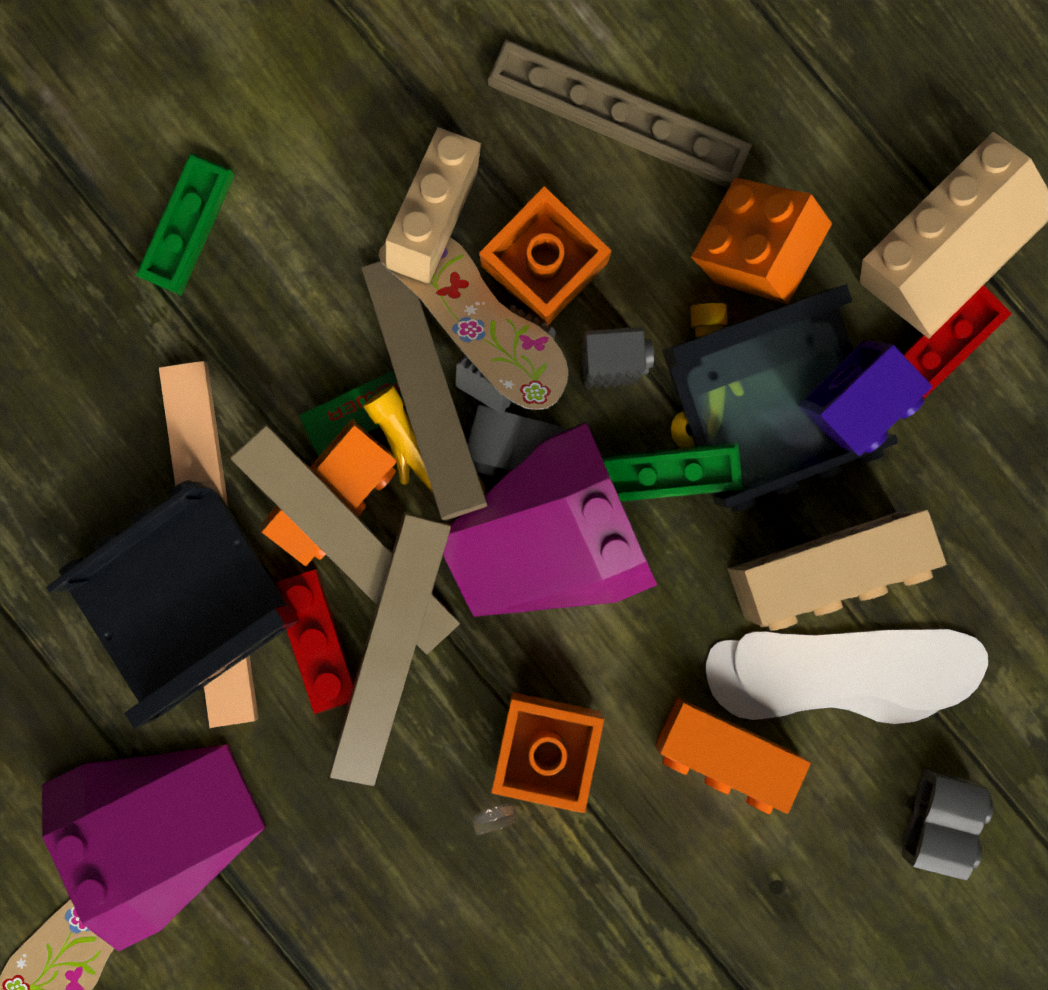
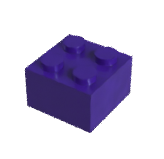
M863 340L797 406L833 443L861 456L864 452L870 453L881 446L889 435L887 430L897 420L908 418L923 405L925 401L923 396L933 386L894 345Z

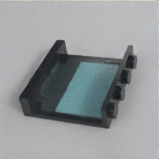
M847 284L821 291L791 302L788 305L780 306L662 350L694 445L703 446L738 442L743 490L711 493L716 505L726 508L731 507L733 512L753 507L758 504V496L773 491L775 496L790 493L801 487L800 480L815 475L817 480L832 477L843 471L841 465L856 460L858 464L877 460L884 456L883 449L898 444L896 435L889 434L884 443L870 453L864 452L861 456H858L833 443L797 406L805 396L853 351L839 308L853 302Z

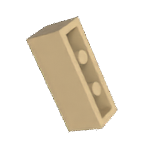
M437 127L386 238L387 269L430 284L477 177L481 143Z

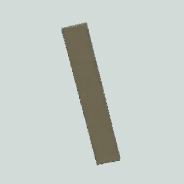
M506 39L488 78V86L726 188L730 187L734 178H738L752 146L750 143Z
M381 261L361 267L442 520L445 521L487 507L488 505L419 297L391 273Z
M266 423L233 453L230 459L377 605L392 551ZM431 593L416 644L426 655L460 624L459 620L433 593Z
M405 511L403 513L329 768V778L370 786L375 785L451 529V525L448 522Z

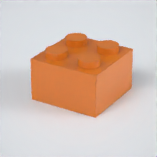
M734 178L691 258L716 284L788 305L828 233L832 222L810 193Z
M544 186L479 252L481 266L526 310L537 318L540 323L545 322L548 326L608 264L612 250Z
M512 692L492 784V794L585 813L604 724V717L601 711Z

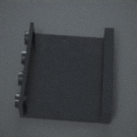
M187 480L176 485L167 493L169 497L167 501L157 508L151 506L138 512L130 520L133 524L121 534L115 532L99 540L94 545L96 551L86 559L78 558L63 566L58 571L61 577L46 587L49 593L69 591L138 700V704L124 713L134 729L156 721L300 621L293 607L212 483Z

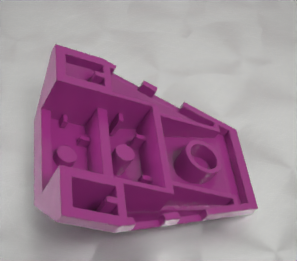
M587 422L540 442L527 458L513 470L510 469L499 479V482L484 495L487 507L457 516L449 523L451 529L443 556L473 617L616 603L657 585Z
M229 744L171 751L169 753L149 756H133L112 761L89 762L42 784V838L81 923L118 952L161 931L267 826Z

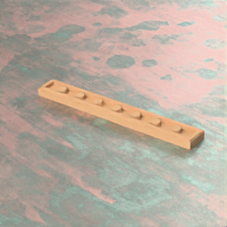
M199 361L159 367L175 486L187 480L212 483L228 507L208 363ZM248 656L204 687L210 728L253 722L259 719L250 656Z

